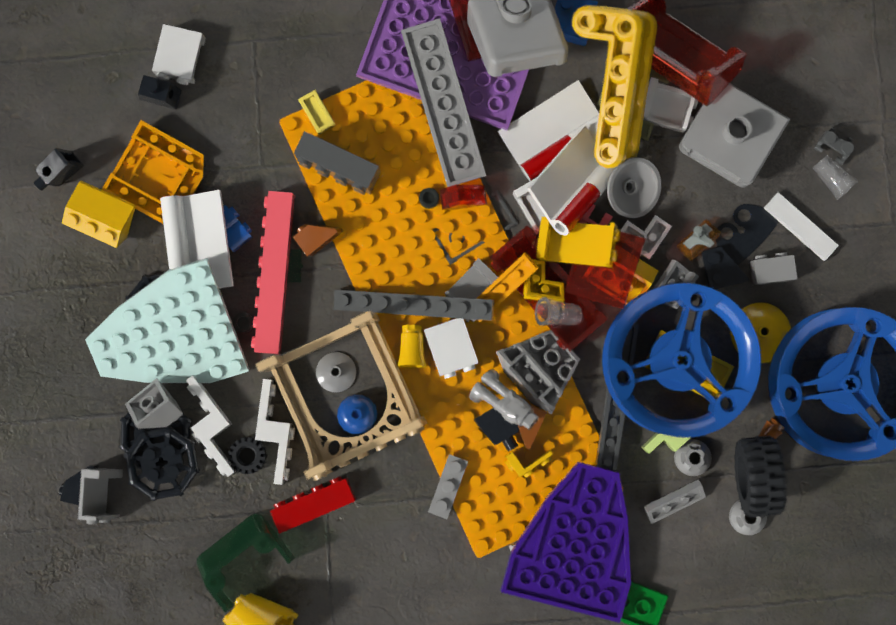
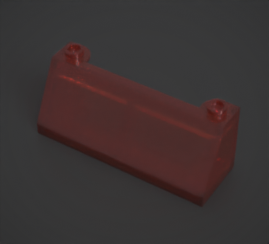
M639 0L627 8L649 12L657 22L651 68L706 107L720 95L742 70L747 55L745 52L737 47H731L725 52L666 12L665 0Z
M527 225L490 256L492 262L489 264L497 273L499 271L504 273L525 252L531 259L539 260L536 257L538 239L536 240L534 232ZM545 261V280L564 283V302L557 304L531 299L525 300L558 338L556 343L563 351L565 349L571 351L608 319L602 312L595 309L596 306L592 304L557 262ZM523 282L516 290L524 298Z

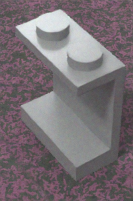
M478 258L473 263V266L445 292V296L476 299L498 276ZM465 319L467 322L471 320L474 323L476 321L474 319Z
M82 469L78 519L86 520V524L111 523V519H120V514L106 513L108 478H122L123 469Z

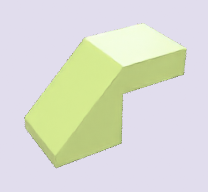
M655 433L641 448L650 454L663 441L672 451L676 452L690 437H672Z

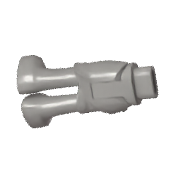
M494 369L487 371L482 376L481 381L484 385L477 382L470 392V400L475 403H479L482 400L486 401L511 424L515 423L520 427L524 426L530 430L539 420V417L534 414V409L512 389L509 390L499 381V374ZM485 386L492 388L504 398L500 400Z

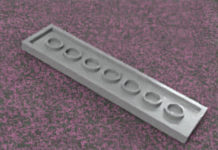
M440 18L401 30L447 187L486 176Z

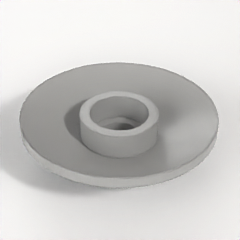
M332 352L322 357L316 368V377L319 384L327 391L342 392L347 390L355 381L356 367L353 360L346 354ZM334 368H337L339 370V374L337 376H334L332 374V370Z

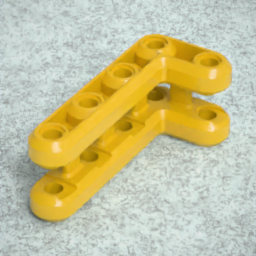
M582 6L573 15L572 26L575 32L585 38L607 40L609 42L594 157L602 167L614 168L621 165L628 158L637 157L639 151L657 22L654 16L646 11L609 6Z

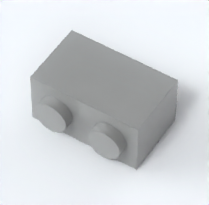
M787 252L777 253L774 258H768L767 255L755 256V260L749 262L753 286L788 282L797 279L794 255L788 256Z

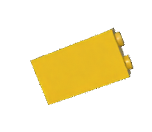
M541 217L536 257L541 261L613 267V262L617 261L618 252L615 250V244L619 242L620 229H618L615 223H610V226L577 223L570 233L565 236L556 232L546 217Z

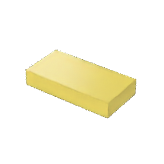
M316 90L298 99L318 135L336 125Z

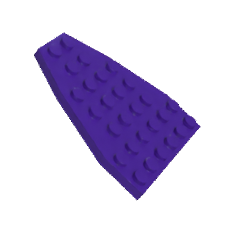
M577 462L546 497L511 550L500 591L509 595L620 623L631 585L628 517L620 476L616 471Z

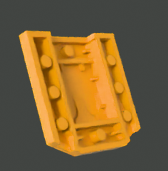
M140 120L131 136V141L101 190L135 204L136 210L163 224L160 198L193 195L203 179L204 155Z

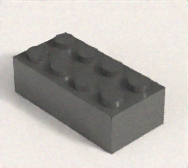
M305 131L294 151L297 161L300 162L299 165L307 169L313 167L318 171V174L326 178L330 175L336 179L337 183L343 186L349 184L354 188V191L365 195V193L371 194L381 174L378 165Z

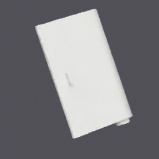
M221 190L187 196H166L160 198L169 270L208 258L219 289L234 286Z

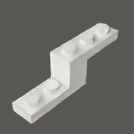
M191 376L186 380L189 384L187 386L188 390L193 396L197 395L201 400L199 404L203 410L210 412V414L191 427L193 430L192 436L198 443L202 442L205 446L204 452L210 459L214 458L218 465L216 467L223 476L226 474L229 477L237 471L231 467V462H229L226 455L214 441V438L232 425V423L203 384L198 383L195 376Z
M263 379L255 440L279 443L274 484L283 485L285 480L288 481L290 469L287 468V460H291L292 448H289L290 440L294 439L295 428H292V423L269 420V417L273 415L274 405H271L272 396L275 397L276 385L273 384L274 380Z

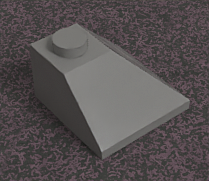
M157 378L125 403L138 429L168 427L183 414L178 403Z

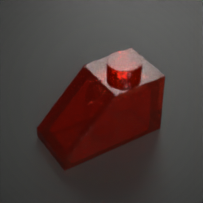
M453 185L440 189L442 210H458L487 205L485 185Z

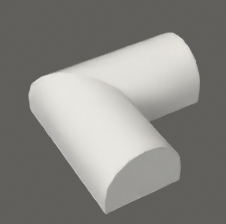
M656 215L645 231L627 220L620 230L619 240L650 260L672 226Z

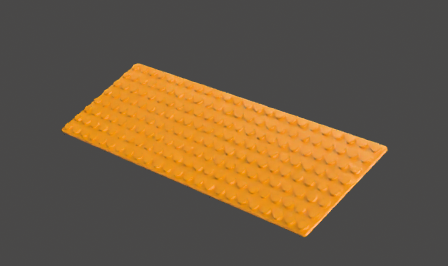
M366 80L322 100L336 125L319 135L304 109L280 119L279 123L293 154L305 131L379 166L381 174L371 194L365 193V195L354 191V188L349 184L343 186L337 183L336 179L330 175L326 178L318 174V171L313 167L307 169L299 165L325 225L342 228L343 230L340 235L333 239V242L355 291L446 297L445 292L473 266V263L478 258L498 277L518 260L481 179L478 178L447 187L422 100ZM425 188H433L439 194V203L432 209L424 208L420 204L419 195ZM450 233H452V235H451V240H452V242H451V243H450V241H449V234H450ZM437 235V237L439 238L440 242L444 246L445 250L447 251L451 259H453L454 257L458 256L459 254L463 253L464 251L468 250L469 248L473 247L481 241L485 243L473 249L464 256L460 257L459 259H457L456 262L450 265L445 257L444 251L437 243L435 237ZM523 282L494 309L492 321L482 320L479 322L476 320L473 323L471 320L467 322L464 319L478 364H475L476 369L464 372L463 369L455 371L456 376L445 379L444 375L440 377L424 329L456 318L377 313L380 319L378 324L397 365L400 357L402 326H422L426 367H399L421 417L424 416L427 424L423 426L424 430L420 434L440 478L449 454L468 461L453 502V507L475 556L481 558L519 540L546 497L577 462L595 466L599 443V434L572 376L557 401L553 413L547 412L530 450L525 448L519 432L513 435L518 446L508 452L502 442L494 445L474 421L478 416L494 408L484 400L475 403L469 399L474 385L477 382L484 385L481 378L491 369L498 372L499 381L505 387L515 391L528 404L537 407L507 377L496 353L498 350L508 348L550 330L537 300L524 299ZM485 386L500 400L504 398L492 388ZM549 450H552L554 453L550 456L552 458L550 462L544 466L541 464L534 467L535 472L526 478L524 475L519 477L515 470L511 472L505 464V461H507L505 456L510 452L514 453L523 468Z

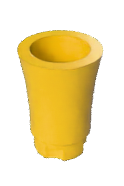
M421 325L402 326L398 367H426Z

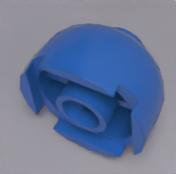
M354 394L346 397L340 403L337 410V419L339 425L350 434L360 435L373 428L377 421L378 412L376 405L370 398Z

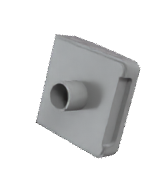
M469 0L467 23L489 75L498 77L506 73L555 64L558 66L566 63L568 45L551 0Z
M719 78L682 138L679 149L683 154L735 185L745 188L756 178L790 118L724 79Z

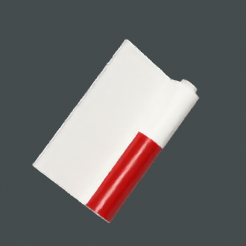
M579 80L510 123L507 131L501 129L498 133L526 178L532 181L540 175L582 126H586L593 139L596 140L599 112Z
M586 126L580 128L527 188L554 230L565 236L570 233L607 189L609 177L615 167L605 168L597 163L594 157L595 140Z

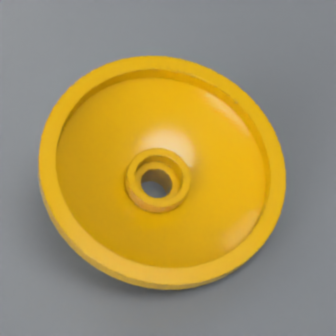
M753 303L744 307L742 311L750 320L757 335L761 363L770 362L782 339L791 329L790 323L779 308L768 303ZM762 328L767 330L766 335L761 334ZM730 330L732 344L738 352L735 338Z

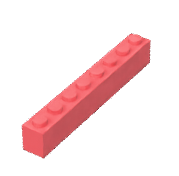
M268 191V196L264 198V208H267L266 216H263L262 228H265V235L261 236L260 247L263 248V256L259 257L261 276L257 277V288H260L259 296L255 298V308H258V313L253 319V328H256V335L252 336L251 348H254L256 353L281 355L295 195L289 192Z

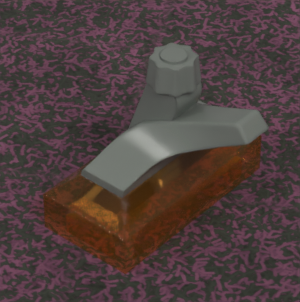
M706 219L676 246L680 252L692 261L707 247L714 245V241L721 233Z

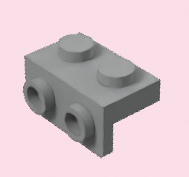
M672 259L654 288L677 283L695 284L699 276L696 273L690 272L678 261ZM676 301L664 303L675 309H678L680 306Z

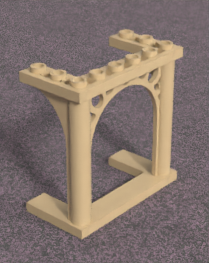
M368 311L351 319L352 323L287 354L274 355L256 364L259 372H272L304 442L309 459V469L304 471L307 479L313 477L314 480L324 477L332 472L331 468L337 465L339 468L351 464L350 459L357 456L358 460L369 455V450L375 448L376 451L386 448L388 447L387 442L393 439L395 443L406 438L405 434L407 433L409 436L423 431V426L427 424L425 417H421L378 324L380 319L375 312ZM361 330L385 381L387 406L381 420L370 431L360 436L340 437L325 431L316 423L288 363ZM396 402V408L399 407L401 411L392 410L391 405ZM388 415H398L401 418V424L397 426L390 424L387 420ZM386 425L393 431L383 430L384 433H382L380 427ZM365 435L369 437L368 441H364ZM321 436H326L327 439H328V440L325 442L324 447H323V445H322V443H321V442H324V441L320 438ZM336 440L339 442L340 448L337 454L332 455L329 452V445L332 441ZM350 442L352 447H347L345 453H343L344 444Z

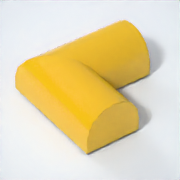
M532 259L539 268L524 281V299L562 304L564 302V283L545 280V261Z

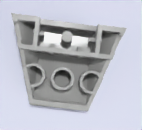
M554 329L496 352L507 377L532 404L550 414L553 413L557 401L580 361L579 357Z

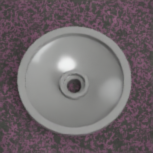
M639 157L628 158L621 165L615 167L607 185V196L611 207L618 214L628 218H638L647 214L657 203L661 192V178L657 168L650 161Z

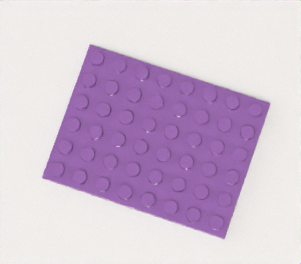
M383 0L356 77L421 100L401 30L440 18L469 117L507 131L529 69L502 74V76L498 77L488 74L467 23L469 0Z

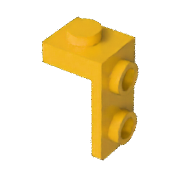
M549 450L523 468L514 453L510 452L505 456L507 458L505 464L511 472L515 470L519 477L524 475L526 478L535 472L534 467L539 464L544 466L552 460L550 456L554 453L552 450Z

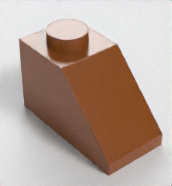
M304 224L296 230L297 234L293 238L308 257L315 255L340 235L343 230L338 227Z
M532 405L530 406L534 409V414L539 417V420L530 430L518 425L523 444L529 450L547 412Z

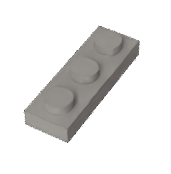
M449 454L428 513L448 519L468 464L467 460Z
M696 480L656 501H652L644 506L650 523L653 524L706 498L702 484L699 480Z

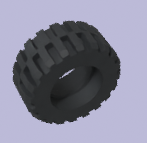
M771 436L741 438L735 447L734 468L737 492L744 514L749 517L781 514L785 510L787 502V480L783 463L784 459L777 440Z

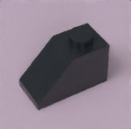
M89 465L85 469H97L99 465ZM81 471L65 480L64 484H61L59 489L60 501L79 505Z

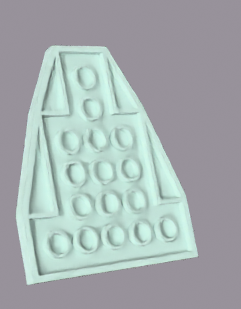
M208 258L166 271L118 306L85 339L101 377L151 383L156 378L161 383H187V379L195 376L198 383H213L249 371V366Z

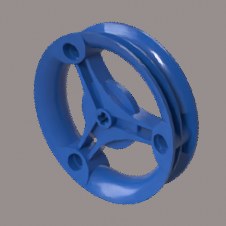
M677 283L644 292L621 309L606 334L602 351V367L605 383L611 397L621 411L633 422L659 434L688 438L715 432L732 422L744 410L757 387L761 369V354L755 330L746 314L735 302L721 292L703 285ZM693 295H696L699 298V304L697 306L693 305L691 302V298ZM676 301L682 307L681 317L676 329L663 334L656 340L649 358L632 365H628L623 361L622 351L624 342L633 324L648 310L663 303ZM710 309L719 315L728 325L735 338L739 355V367L732 389H724L710 372L712 365L711 351L706 341L700 336L701 319L705 310ZM689 311L696 312L691 331L685 330ZM677 357H684L682 360L684 363L678 364L677 361L679 360H677ZM650 364L651 374L637 378L634 377L632 369ZM621 371L626 374V380L623 383L617 380V375ZM656 379L661 385L674 391L694 389L710 402L708 413L684 420L659 416L645 408L634 397L632 392L635 383ZM705 379L718 391L714 397L701 386ZM723 398H727L729 401V405L725 409L721 406Z
M866 308L829 309L806 317L786 333L771 360L768 390L770 402L779 423L785 427L784 430L798 444L814 453L847 461L877 458L896 448V416L894 418L888 417L877 400L879 378L875 367L871 363L872 350L877 337H883L896 352V320L881 312ZM868 321L871 323L870 331L866 329V323ZM849 325L851 330L854 331V335L845 353L829 358L820 368L818 376L813 379L798 382L791 376L792 367L799 351L811 337L833 326ZM862 337H866L861 355L856 354ZM846 380H848V383H850L849 387L847 384H845ZM817 384L818 393L802 396L801 387ZM787 388L792 392L789 399L785 397V390ZM809 399H821L829 409L837 413L858 414L871 428L867 440L851 443L838 442L817 434L799 416L797 411L800 408L801 402ZM869 406L878 415L879 421L875 422L868 414L866 409ZM886 426L889 427L887 436L884 435V428Z

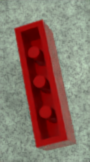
M339 476L330 480L331 485L323 487V484L311 488L312 493L305 495L302 492L293 496V501L286 503L283 500L274 504V509L270 510L279 534L355 502L356 497L348 478L342 479Z

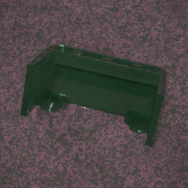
M261 514L250 515L197 558L196 564L205 587L225 613L234 605L222 591L226 584V579L220 569L251 545L263 554L269 553L276 548L288 564L295 559L294 555Z

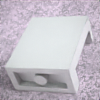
M163 24L152 68L157 78L169 81V78L175 79L177 83L188 85V83L194 84V72L201 45L204 46L206 39L203 33Z
M651 77L643 120L684 133L693 121V116L690 115L692 109H696L698 104L697 91L689 92L658 83L659 79Z
M534 180L514 190L513 195L534 232L538 235L541 217L546 216L527 189Z
M456 318L424 329L440 377L444 375L445 379L456 376L455 371L463 369L464 372L476 369L475 364H478V360L464 319Z

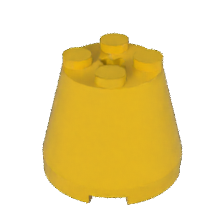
M250 593L246 596L241 594L234 603L236 606L232 612H229L224 617L223 622L226 625H294L293 620L298 615L290 608Z

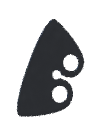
M743 204L735 209L733 214L734 221L738 226L744 227V233H739L737 227L731 223H723L716 229L715 239L717 247H722L737 265L757 249L778 223V220L767 212L764 207ZM743 209L748 210L751 215L750 219L747 222L740 221L738 218L739 211ZM725 227L733 231V237L730 240H724L721 237V230Z

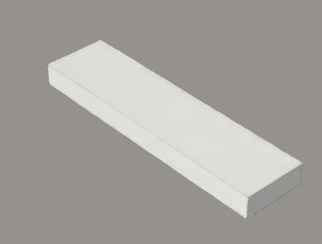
M779 192L764 207L767 212L823 261L827 260L839 246Z

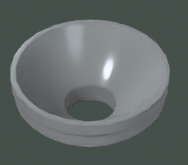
M689 439L674 453L676 467L688 476L703 474L711 464V452L707 445L699 440ZM697 452L700 454L701 459L698 464H692L689 461L691 453Z
M738 500L732 505L729 512V520L732 527L738 533L754 535L759 533L766 525L767 516L756 517L754 523L748 524L745 521L746 514L743 512L741 502Z

